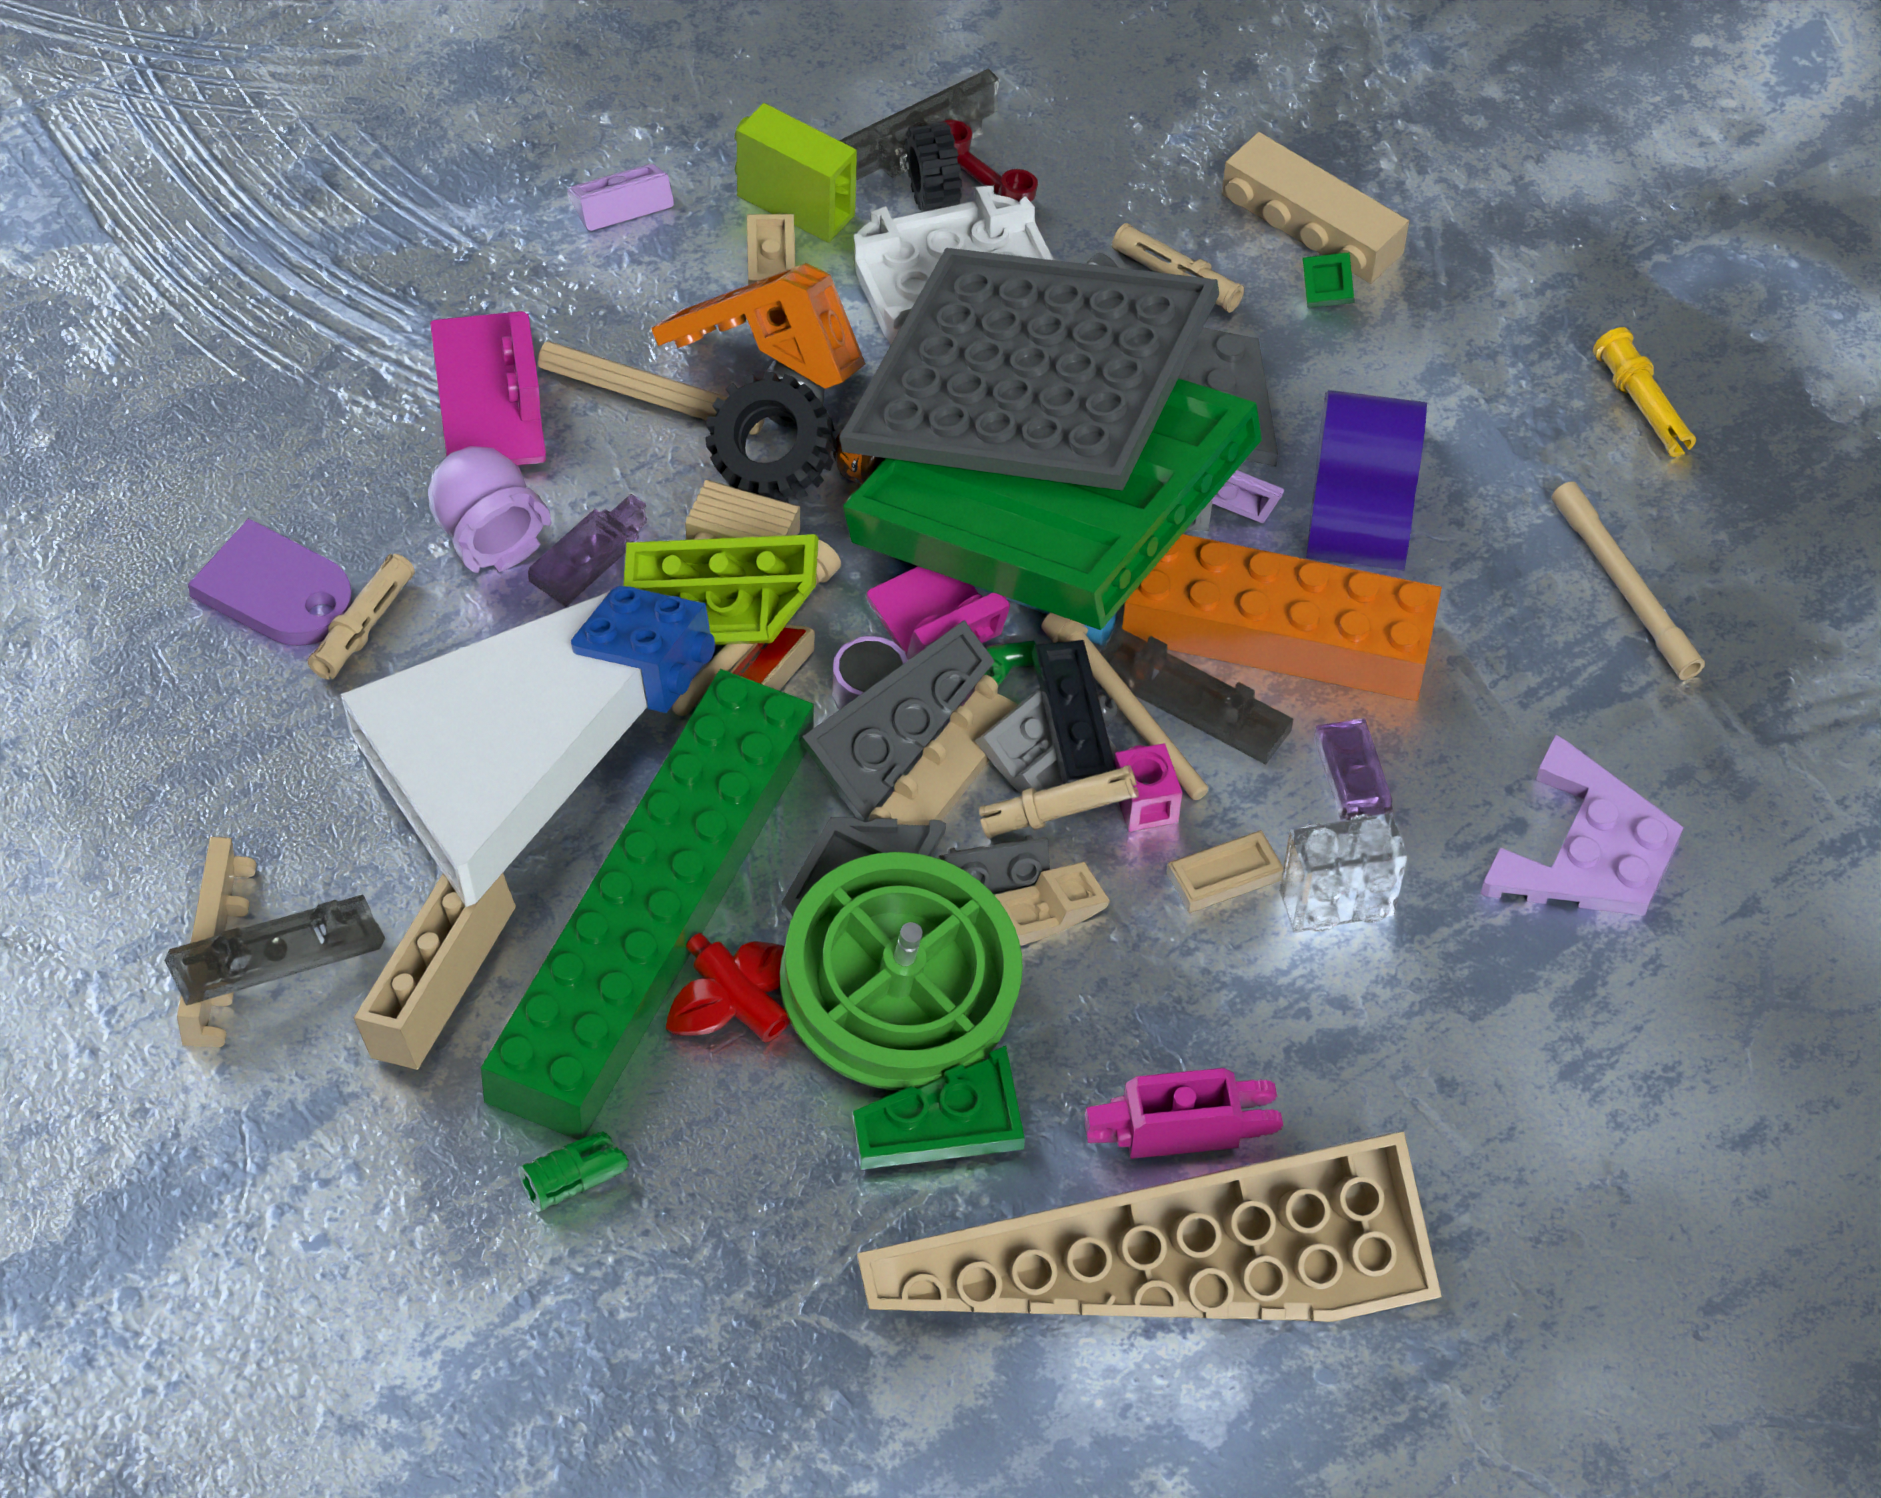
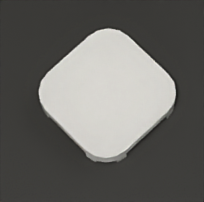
M994 185L980 186L975 188V201L894 219H892L887 206L870 212V221L857 234H854V266L856 276L873 313L890 344L894 341L945 248L1054 260L1035 223V207L1027 197L1022 198L1018 202L1010 197L995 195Z

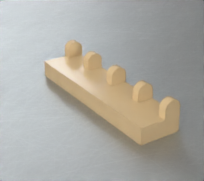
M983 675L975 685L973 694L963 706L959 705L952 712L948 725L936 740H930L923 748L920 760L908 775L900 776L895 783L894 792L882 807H876L869 815V821L876 818L897 819V825H929L930 820L942 821L990 761L975 740L1019 704L998 694L996 681L988 675Z
M210 837L177 1012L182 1045L218 1048L224 1046L227 1033L224 1029L208 1026L211 1006H229L232 1004L234 991L227 986L215 985L219 962L239 960L242 946L239 943L224 940L228 916H246L250 902L244 897L231 896L235 877L254 876L257 865L256 861L252 858L234 856L232 838Z

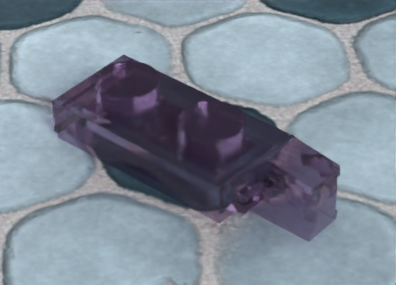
M630 494L611 512L607 509L601 512L594 509L529 567V582L567 607L626 553V542L637 541L639 530L647 523L646 503Z
M1366 719L1317 725L1314 740L1340 820L1345 819L1347 823L1357 822L1365 849L1385 846L1386 831H1389L1386 817L1393 816L1392 797Z

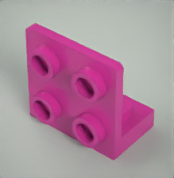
M919 566L869 589L866 595V600L895 644L905 652L908 660L964 620L981 643L1001 635L1010 608V603L1005 596L991 593L983 597L971 584Z

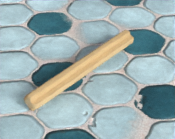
M551 341L544 342L538 354V366L541 369L706 421L708 416H716L717 412L712 405L717 397L723 401L728 398ZM765 418L754 425L749 432L750 435L759 434Z

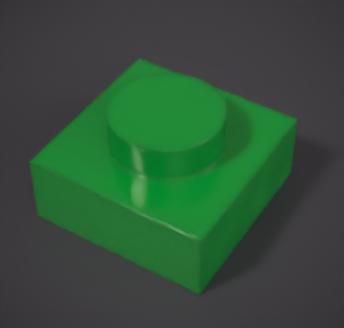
M1350 252L1303 258L1308 308L1355 303Z

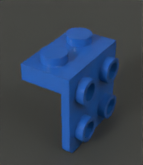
M617 586L608 593L571 639L573 653L641 669L648 709L667 713L679 696L687 691L690 682L701 667L711 660L715 648V639L710 633L706 603L640 590L634 587Z

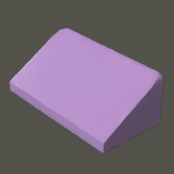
M652 163L569 187L570 189H567L568 196L583 225L590 231L665 210L674 205L668 174Z
M1236 470L1213 497L1212 504L1264 523L1282 497L1284 489Z

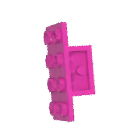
M518 311L432 320L430 325L446 457L450 453L466 447L478 446L494 448L516 465L544 463L546 461V451L529 314Z

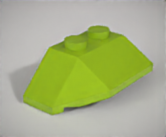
M815 534L626 542L623 586L706 603L710 633L714 636L715 645L772 643L816 587L819 537Z

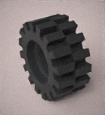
M947 122L907 128V140H905L907 153H905L906 162L909 165L907 171L908 176L911 178L910 186L912 192H914V200L918 204V209L928 211L960 205L962 180L959 177V172H961V168L957 161L958 151L954 147L955 139L953 134H951L950 126L947 125Z

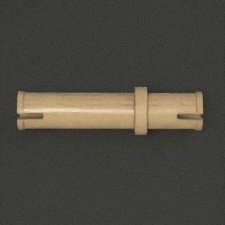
M1124 223L1117 230L1112 241V249L1121 252L1159 273L1191 276L1185 273L1187 271L1197 277L1217 279L1220 295L1215 304L1229 313L1234 311L1241 302L1245 289L1244 286L1213 271L1211 264L1203 259L1195 261L1133 228L1128 223ZM1145 250H1149V251H1151L1152 253H1154V254H1156V255L1162 257L1163 259H1165V260H1167V261H1169V262H1171V263H1167V262H1165V261H1163V260L1157 258L1156 256H1154V255H1152V254L1146 252Z
M394 553L393 556L389 554L347 611L332 620L328 626V635L307 660L310 669L315 674L327 680L330 677L334 679L354 651H360L369 640L368 633L387 610L403 586L415 574V569L408 559Z
M1126 765L1120 769L1041 791H1036L1034 787L1022 791V796L987 806H980L979 815L985 817L980 819L982 828L988 839L1029 826L1033 827V830L1044 828L1047 821L1130 798H1138V789L1133 787L1137 785L1135 775L1131 766Z

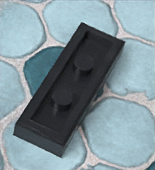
M1084 640L1034 645L1031 654L1063 784L1116 770Z

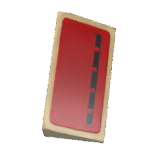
M786 625L772 643H755L730 672L780 691L814 652L815 631L806 626Z

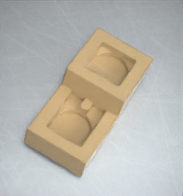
M1085 862L1043 871L1034 886L995 895L1007 911L1016 929L1020 946L1044 939L1070 928L1104 910L1110 902Z

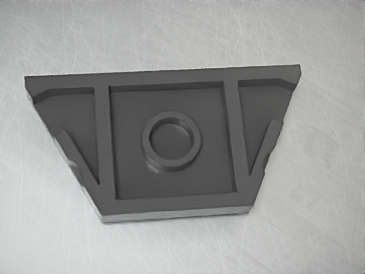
M830 817L782 900L781 911L791 921L802 898L816 882L833 869L854 859L888 852H908L932 857L945 834L946 823L941 820H930L929 825H897V819L876 818L875 820L864 822L857 818Z

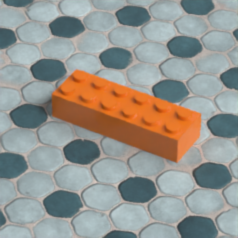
M1182 534L1126 600L1121 640L1418 701L1442 587Z

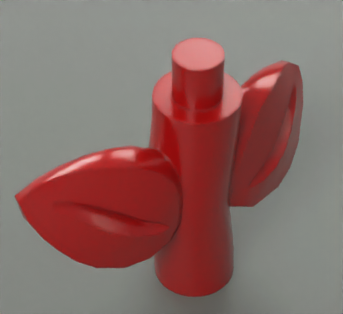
M702 933L694 935L686 944V948L696 958L693 967L702 978L687 984L675 997L667 1016L666 1030L673 1035L681 1036L709 1034L721 1029L735 1016L763 1042L767 1043L777 1038L788 1027L790 1020L786 1010L765 992H770L780 987V967L785 946L753 941L740 946L733 956L722 942L711 943Z

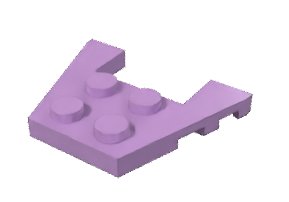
M1555 735L1539 767L1536 780L1584 799L1552 867L1500 848L1483 882L1481 894L1493 898H1500L1501 893L1526 895V902L1546 904L1548 898L1578 902V908L1645 916L1679 843L1684 827L1568 741Z

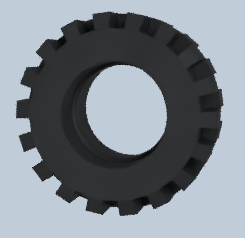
M764 372L763 379L757 380L754 374L743 377L746 385L737 388L733 382L725 389L730 396L725 401L717 397L712 405L717 412L716 416H708L706 428L710 431V436L705 437L706 448L712 454L710 459L714 467L731 487L787 503H789L788 497L796 495L799 500L808 496L805 489L811 484L818 488L824 481L820 475L823 469L830 471L834 463L830 453L831 451H836L837 440L833 436L832 432L835 431V428L827 410L805 383L800 385L795 377L784 374L783 379H780L775 372ZM779 415L789 417L796 422L798 431L795 444L784 457L769 463L755 462L748 458L745 449L746 440L751 429L759 421L770 416Z

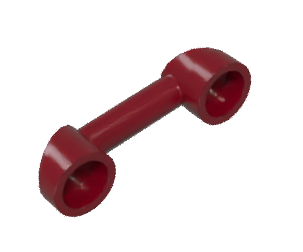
M958 120L942 121L947 122V125L951 128V134H953L955 139L954 147L958 151L957 161L962 170L983 186L994 185L995 195L1010 197L1018 202L1024 197H1027L1030 202L1035 199L1038 180L1032 173L1023 169H1011L1001 176L969 152L972 130L967 124Z

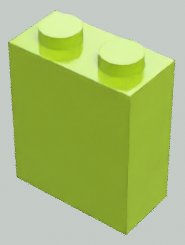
M763 103L750 117L746 116L740 121L734 135V139L737 142V162L735 165L737 196L771 214H794V226L830 243L855 216L857 150L766 103Z

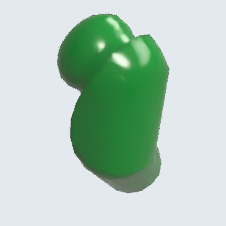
M1035 641L988 646L986 650L995 662L984 675L992 677L999 686L1012 668L1034 666L1031 653L1034 645H1036Z

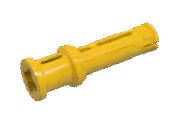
M1618 327L1603 334L1594 344L1592 352L1595 358L1600 362H1605L1613 373L1612 381L1616 389L1630 394L1666 447L1669 456L1678 457L1685 454L1676 437L1678 436L1689 450L1695 445L1696 437L1690 432L1657 382L1653 379L1654 367L1650 359L1639 354L1632 344L1633 335L1626 327Z

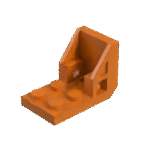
M807 263L679 310L651 328L658 346L674 340L676 348H680L704 338L703 335L717 329L716 324L719 331L723 332L739 326L748 320L760 351L825 389L844 382L866 364L831 275Z

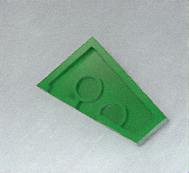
M1006 1045L989 1052V1058L967 1068L961 1064L945 1071L944 1078L919 1089L910 1086L853 1111L852 1124L860 1170L1024 1150L1025 1136Z

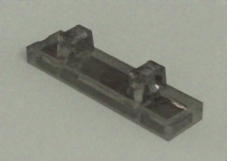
M988 68L839 140L857 150L856 181L879 169H882L891 178L907 172L908 152L905 147V140H907L906 131H908L907 128L935 124L945 120H958L971 128L972 140L981 136L983 133L982 120L998 110L997 93L999 90V78Z
M1119 627L1107 645L1100 651L1135 696L1265 765L1292 731L1294 719L1255 699L1254 689L1240 682H1237L1235 688L1167 653V644L1152 636L1146 642ZM1155 668L1159 670V673L1152 680V675Z
M362 894L341 901L332 900L318 904L316 908L243 929L237 927L220 932L218 936L169 949L164 961L186 1006L379 950L385 940V936L375 921L371 909ZM315 927H318L324 939L323 944H321L314 930Z

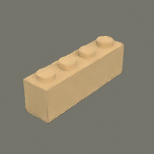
M1260 132L1255 134L1225 162L1221 193L1223 196L1230 199L1234 204L1242 206L1267 221L1271 226L1302 242L1309 249L1317 251L1322 255L1350 252L1352 273L1370 284L1404 253L1410 220Z
M444 873L442 874L354 1016L355 1023L372 1059L415 1070L419 1069L516 908L503 873L477 903L468 907L464 905Z

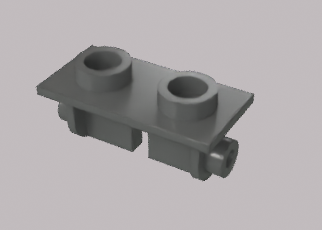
M1027 835L1024 840L994 844L991 847L984 848L982 846L958 851L955 848H949L948 854L939 855L940 860L951 863L968 872L993 894L1034 886L1041 872L1050 870L1049 841L1047 837L1033 839L1032 835Z

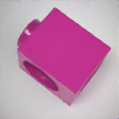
M1166 744L1138 745L1126 751L1115 752L1114 762L1116 769L1130 765L1137 785L1133 787H1137L1139 792L1138 798H1130L1118 802L1128 832L1178 823L1182 790Z

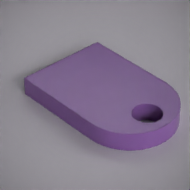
M249 518L188 583L189 594L193 599L274 641L295 646L310 645L323 641L329 633L328 626L332 620L338 615H343L353 603L349 579L336 563ZM325 604L334 608L331 613L323 616L309 613L317 605Z

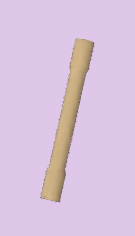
M1571 481L1559 486L1552 494V501L1572 529L1580 534L1655 639L1657 648L1680 680H1687L1696 676L1704 668L1705 661L1682 629L1674 624L1600 521L1598 512L1576 482Z

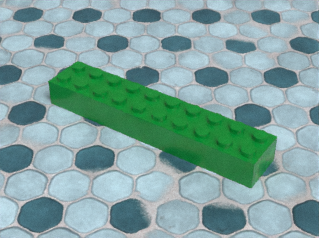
M723 669L718 671L482 1064L481 1078L484 1103L576 1140H580L587 1135L689 958L691 952L686 948V944L694 935L703 933L807 753L799 740L814 729L813 703Z

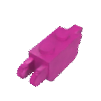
M1225 1068L1137 1076L1125 1083L1123 1096L1112 1098L1108 1104L1086 1107L1084 1125L1088 1143L1117 1142L1119 1147H1128L1130 1159L1239 1148L1240 1139L1278 1133V1130H1282L1283 1121L1281 1112H1278V1110H1241L1244 1108H1254L1255 1106H1266L1268 1103L1276 1100L1275 1083L1267 1081V1079L1236 1082L1234 1072Z

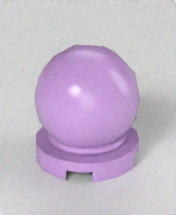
M469 446L450 453L433 472L428 488V498L435 523L453 538L455 552L463 564L471 571L479 573L480 567L484 568L493 565L498 572L505 571L523 562L538 549L540 542L536 538L542 530L543 525L550 526L551 524L549 509L539 495L530 488H526L520 468L508 457L494 448Z

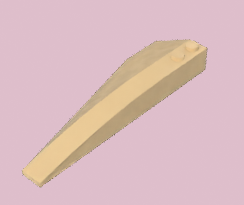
M1404 1132L1383 1134L856 1253L868 1309L1334 1322L1442 1297Z

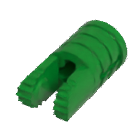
M602 1131L567 1144L558 1151L554 1150L548 1153L547 1156L534 1159L531 1163H525L518 1167V1173L528 1200L537 1212H541L551 1205H557L564 1199H570L579 1192L583 1193L590 1190V1188L626 1171V1168L629 1166L627 1155L618 1147L613 1148L612 1138Z

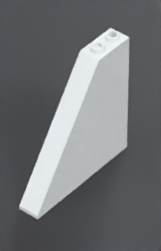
M609 592L341 694L351 736L466 907L478 902L648 706L641 669L577 655L572 651L571 639Z

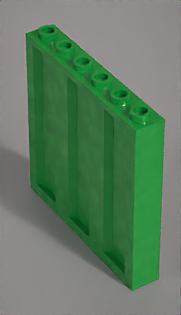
M1178 378L1123 491L886 458L877 466L876 470L861 487L850 495L847 502L843 505L851 542L1102 630L1262 441L1257 403Z

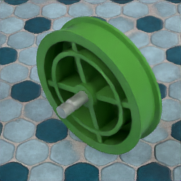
M908 852L877 853L854 859L833 869L816 882L802 898L790 921L781 959L780 989L782 1001L787 1016L799 1038L818 1059L834 1071L849 1079L876 1088L903 1090L913 1086L919 1089L944 1078V1072L961 1064L967 1068L983 1061L989 1056V1052L993 1051L1006 1031L1012 1010L1018 998L1023 971L1022 952L1016 929L1005 908L985 885L968 872L946 861L922 854Z

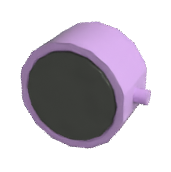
M863 636L844 644L834 657L832 697L837 708L840 710L907 662L908 659L905 652L894 642L882 637Z

